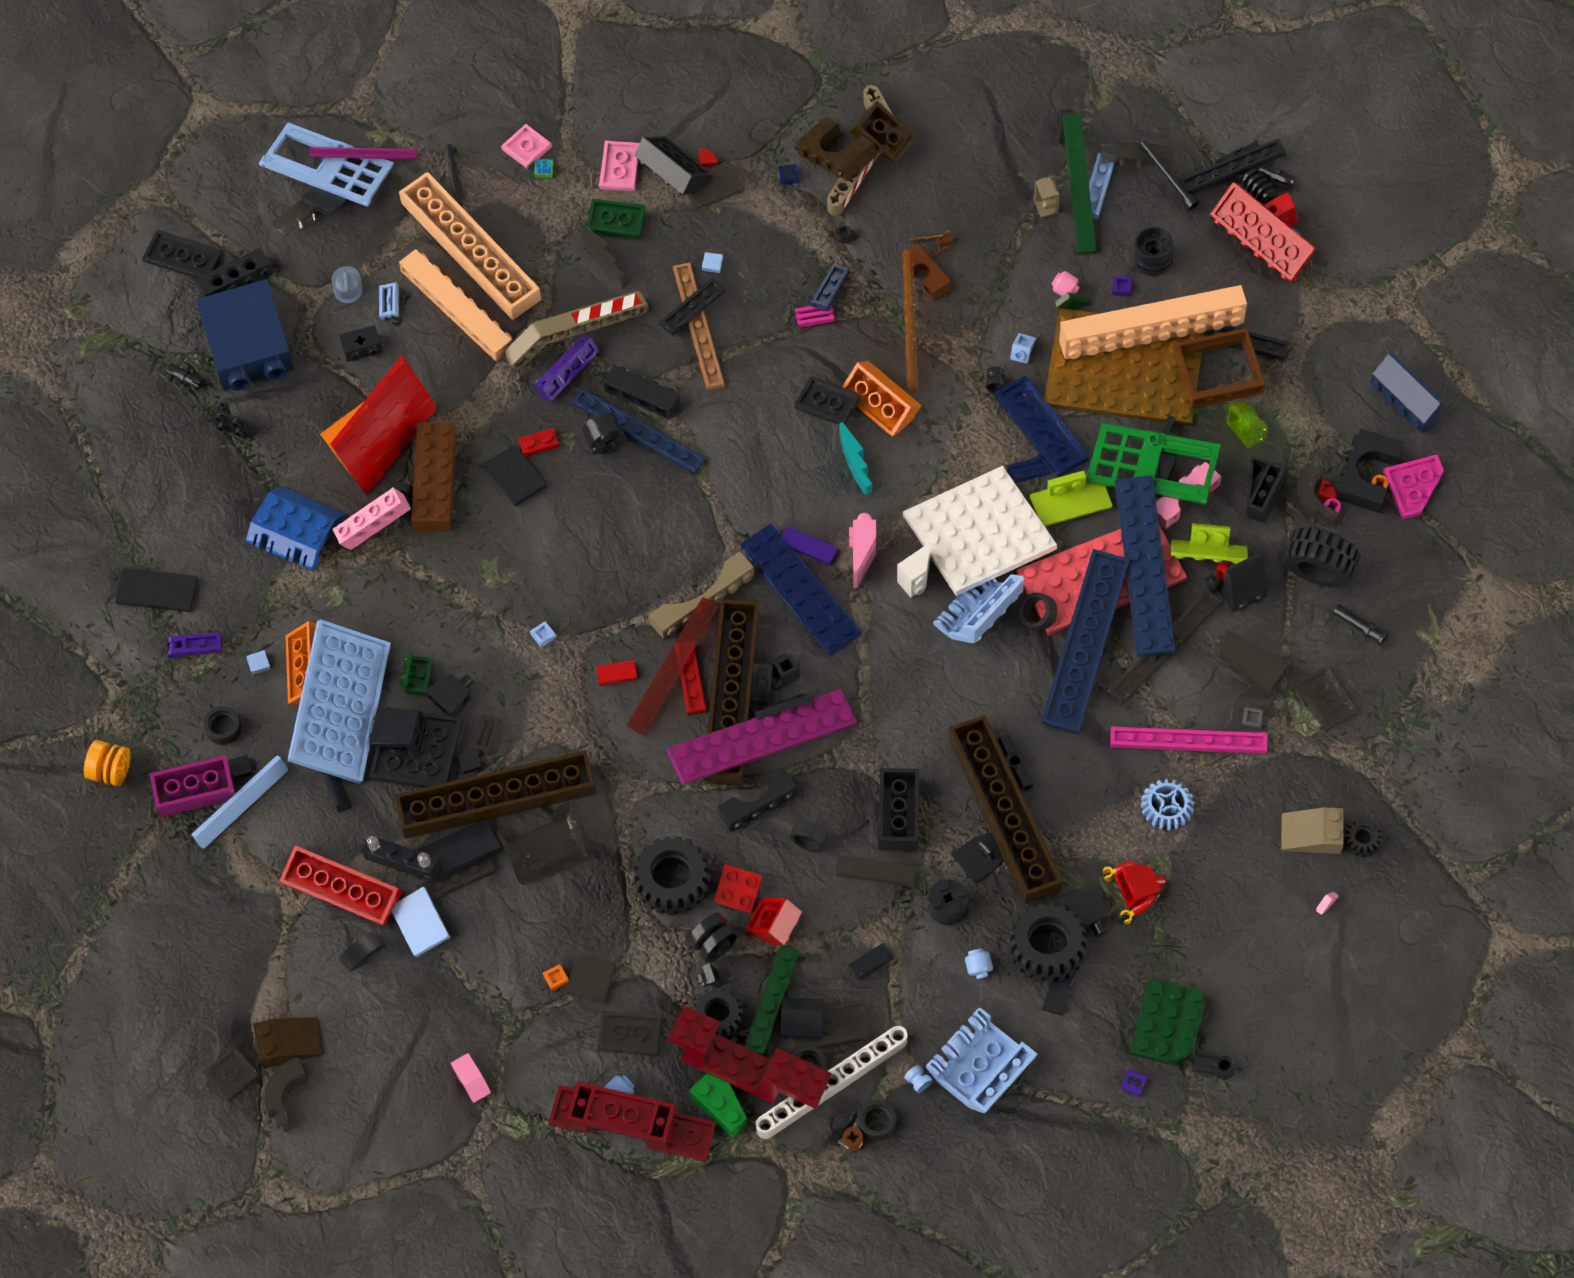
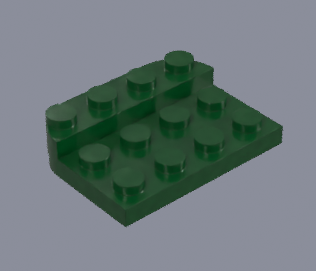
M1149 978L1130 1055L1169 1065H1177V1063L1184 1062L1191 1057L1204 1010V999L1201 991L1192 986L1185 988Z

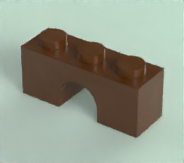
M916 244L900 255L901 265L912 277L919 272L929 274L922 280L923 290L935 302L952 290V280L946 272L943 273L940 270V265L936 260L932 261L928 251Z

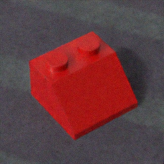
M762 898L744 931L771 945H785L802 912L788 899Z

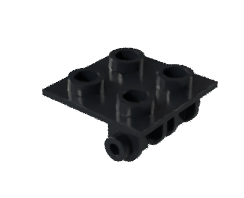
M221 402L216 410L211 409L215 426L219 431L233 433L239 438L251 439L246 419L232 415L228 403Z

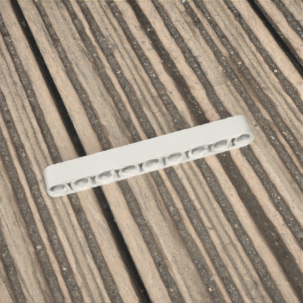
M902 1026L891 1028L828 1071L832 1073L830 1079L836 1080L837 1083L835 1085L827 1084L818 1105L902 1050L907 1045L906 1029ZM896 1035H901L903 1039L897 1041L893 1037ZM879 1046H884L887 1048V1050L884 1052H880L877 1050V1048ZM863 1057H868L870 1061L868 1063H863L860 1061V1059ZM847 1068H851L854 1070V1072L851 1074H846L844 1070ZM788 1097L757 1119V1134L763 1139L771 1138L814 1108L806 1104L797 1108L794 1106V1103L798 1101ZM779 1113H786L787 1117L780 1119L777 1115ZM763 1124H768L771 1126L768 1130H762L760 1128V1126Z

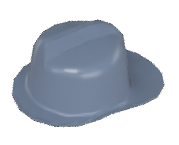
M343 266L334 271L332 286L336 299L345 304L356 302L363 293L358 270L350 266Z

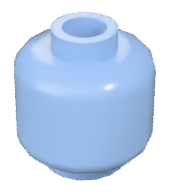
M983 948L970 951L968 956L965 957L967 971L970 976H976L977 979L988 977V972L993 970L990 953L984 951Z

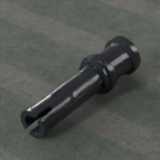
M1338 604L1334 610L1333 615L1360 630L1365 638H1371L1380 647L1389 636L1388 631L1381 630L1374 622L1369 623L1341 604Z

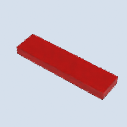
M694 641L675 644L687 715L706 713Z

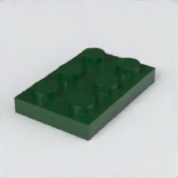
M592 199L586 233L640 239L646 206Z

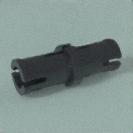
M172 363L168 366L170 371L166 370V374L179 379L183 384H189L197 390H200L202 387L200 383H204V379Z

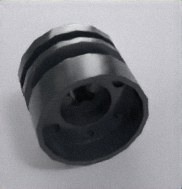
M1148 227L1137 234L1135 238V263L1142 273L1157 276L1164 274L1172 266L1173 239L1166 229Z

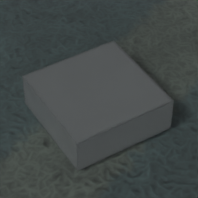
M1244 707L1241 727L1261 730L1264 710Z

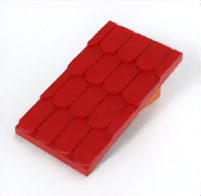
M401 356L363 403L320 435L336 458L367 495L385 475L384 472L400 456L401 451L417 435V422H426L435 412L437 406L406 359Z

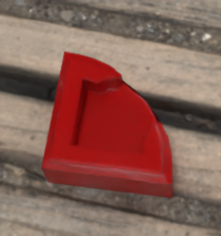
M698 149L699 161L703 167L718 166L717 158L712 152L706 149Z
M1322 480L1317 498L1323 500L1337 498V493L1329 481Z

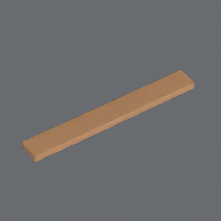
M690 262L672 266L682 302L698 290ZM703 310L688 323L706 390L711 391L724 388L725 384Z

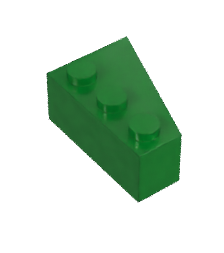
M707 1073L689 1090L690 1098L732 1139L747 1126V1117L728 1082Z

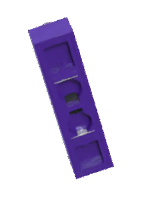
M581 336L576 342H573L560 359L540 379L535 381L534 387L542 399L552 401L599 352L590 337Z

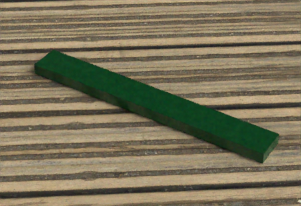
M1081 114L1063 115L1078 255L1096 253Z

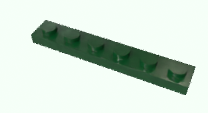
M782 945L779 947L745 1044V1048L764 1056L783 1002V997H785L799 956V950Z

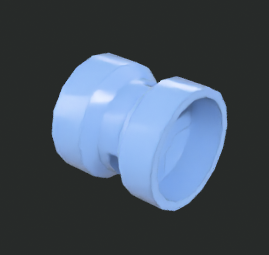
M919 1064L911 1068L904 1076L908 1083L914 1085L913 1089L917 1093L924 1091L933 1081L929 1075H925L924 1069Z

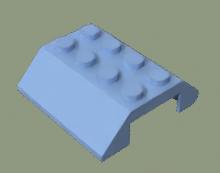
M1011 574L1003 583L997 582L994 578L977 586L983 591L981 594L972 588L958 595L948 607L959 618L955 620L954 617L943 611L941 616L933 622L934 625L953 640L968 643L979 641L981 635L993 626L995 620L1003 615L1009 605L1015 602L1023 592V576Z
M978 1008L973 1013V1016L968 1019L976 1032L973 1034L968 1027L962 1025L961 1031L958 1030L946 1043L948 1046L944 1045L942 1047L949 1061L946 1062L942 1056L936 1054L933 1057L934 1060L931 1059L926 1068L940 1085L968 1108L985 1114L1035 1059L1037 1053L1023 1042L1018 1045L990 1022L991 1016Z

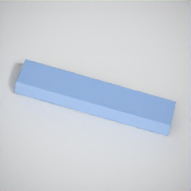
M1098 153L1089 182L1092 216L1096 219L1099 217L1116 161V157Z

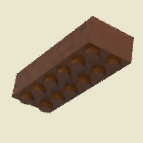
M417 422L411 519L414 532L452 531L457 439L455 422Z

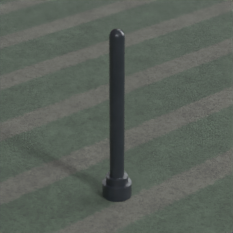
M1142 140L1140 142L1141 147L1182 196L1187 210L1190 211L1195 208L1200 201L1196 196L1189 194L1147 141Z

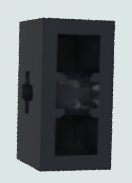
M375 325L339 334L347 362L357 361L360 358L376 356L382 353Z

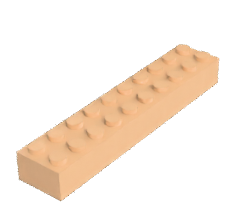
M428 172L399 191L401 204L512 320L541 301L540 288Z
M1239 285L1061 322L1059 342L1064 359H1076L1084 355H1095L1104 351L1111 352L1118 348H1130L1134 345L1149 344L1158 340L1165 341L1172 337H1184L1187 334L1203 333L1212 329L1219 330L1231 325L1238 326L1244 323L1247 302L1242 286Z

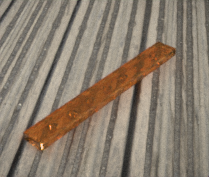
M903 250L907 386L911 393L918 392L913 256L910 250Z

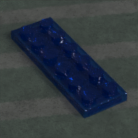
M1026 375L995 392L994 397L1058 478L1089 460V455Z

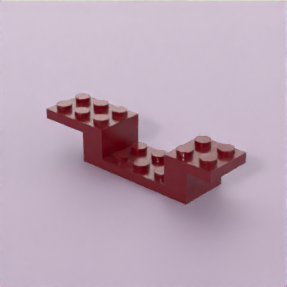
M683 1005L667 1041L685 1048L681 1059L682 1062L771 1103H774L778 1092L812 1108H817L832 1073L778 1048L775 1049L771 1059L717 1035L716 1032L720 1021Z
M577 1081L575 1088L559 1085L548 1122L551 1126L588 1134L591 1127L645 1140L647 1149L705 1163L707 1162L717 1125L714 1121L677 1113L675 1104Z

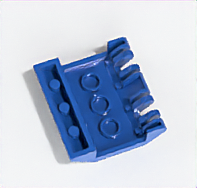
M280 486L268 493L252 519L246 543L261 549L265 538L268 537L266 552H272L273 555L294 563L298 552L301 551L299 566H305L306 569L314 571L320 562L319 551L333 528L341 524L347 514Z

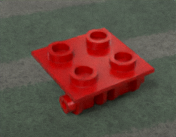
M725 864L714 902L752 913L758 889L762 885V875Z

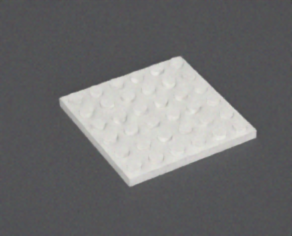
M1003 466L903 511L904 518L923 547L927 544L930 546L931 559L956 596L1057 549V544Z

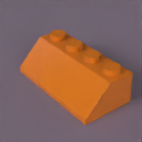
M869 361L857 362L842 386L843 388L860 393L861 399L856 407L892 437L897 435L914 419L922 406Z
M311 621L285 635L289 705L300 704L317 624Z

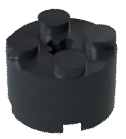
M603 413L597 415L598 419L587 421L582 428V432L594 455L606 452L608 454L615 453L618 450L617 447L626 439V435L613 413Z
M940 879L930 889L928 909L936 922L943 925H952L955 922L961 921L966 916L968 893L966 887L958 881Z

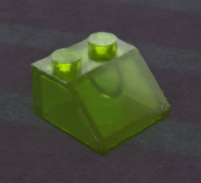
M1246 402L1229 403L1226 423L1247 449L1266 439L1268 427L1263 420L1258 418L1253 407H1249Z

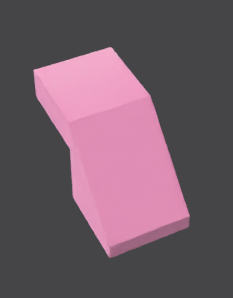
M468 1053L450 1063L473 1103L491 1093L482 1074Z

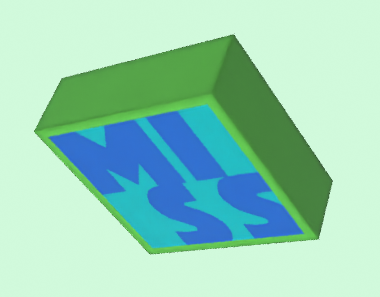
M535 159L534 177L553 178V160Z

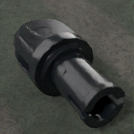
M1265 165L1260 166L1258 174H1262L1263 177L1271 180L1273 186H1279L1288 190L1295 186V177L1284 172V170L1280 168L1274 170Z

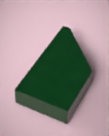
M1067 292L1055 304L1060 309L1074 310L1091 305V301L1089 298Z

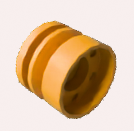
M93 741L84 763L85 779L97 782L103 780L105 784H112L116 787L121 786L130 765V749L123 746L120 747L119 745H114L111 748L108 742Z

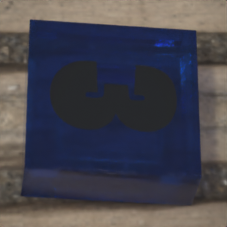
M797 165L779 166L780 185L798 183Z

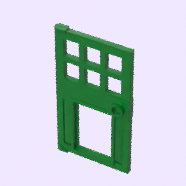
M1102 423L1090 467L1086 473V483L1116 488L1115 480H1118L1119 470L1122 469L1135 472L1134 477L1152 475L1154 491L1157 496L1207 504L1208 493L1221 444ZM1107 434L1123 436L1121 445L1105 443ZM1128 438L1144 440L1142 449L1126 447ZM1103 449L1118 452L1116 462L1100 459ZM1162 452L1210 460L1204 486L1155 478ZM1124 453L1138 455L1137 466L1121 463ZM1098 466L1114 468L1112 477L1097 476Z

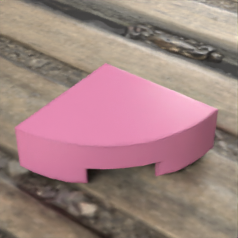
M1335 892L1327 894L1316 908V911L1322 915L1339 896Z

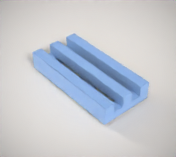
M396 282L379 286V317L381 320H385V317L388 319L392 318V316L399 317V285ZM385 289H387V312H385Z

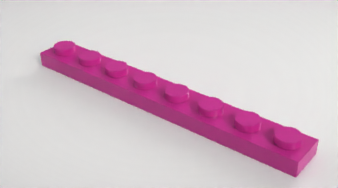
M1111 727L1110 748L1267 754V733Z

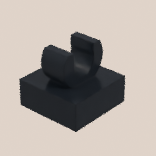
M710 963L702 966L704 973L697 976L699 984L702 983L703 987L707 985L717 988L723 986L715 966Z

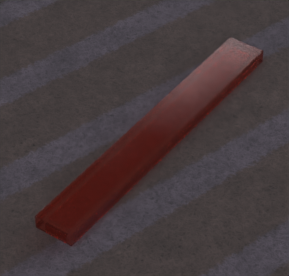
M702 597L626 726L642 736L644 735L718 610V605Z

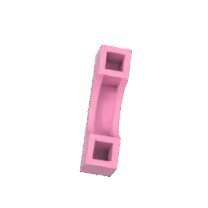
M1204 462L1201 466L1197 465L1189 476L1182 477L1179 482L1203 487L1209 464ZM1214 471L1208 494L1220 486L1221 476L1216 471ZM1168 497L1156 499L1158 521L1165 530L1180 517L1179 499Z

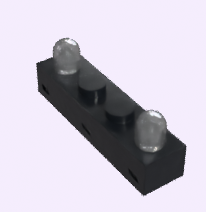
M373 835L367 838V842L361 850L366 860L432 882L442 867L439 858Z

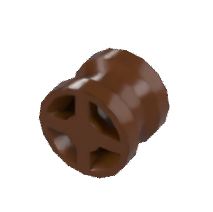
M848 1128L843 1133L844 1148L850 1152L860 1150L863 1145L862 1132L857 1128Z

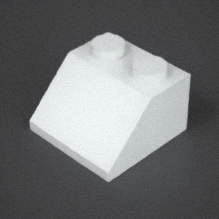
M928 544L897 564V582L911 598L922 594L927 586L930 565V546Z

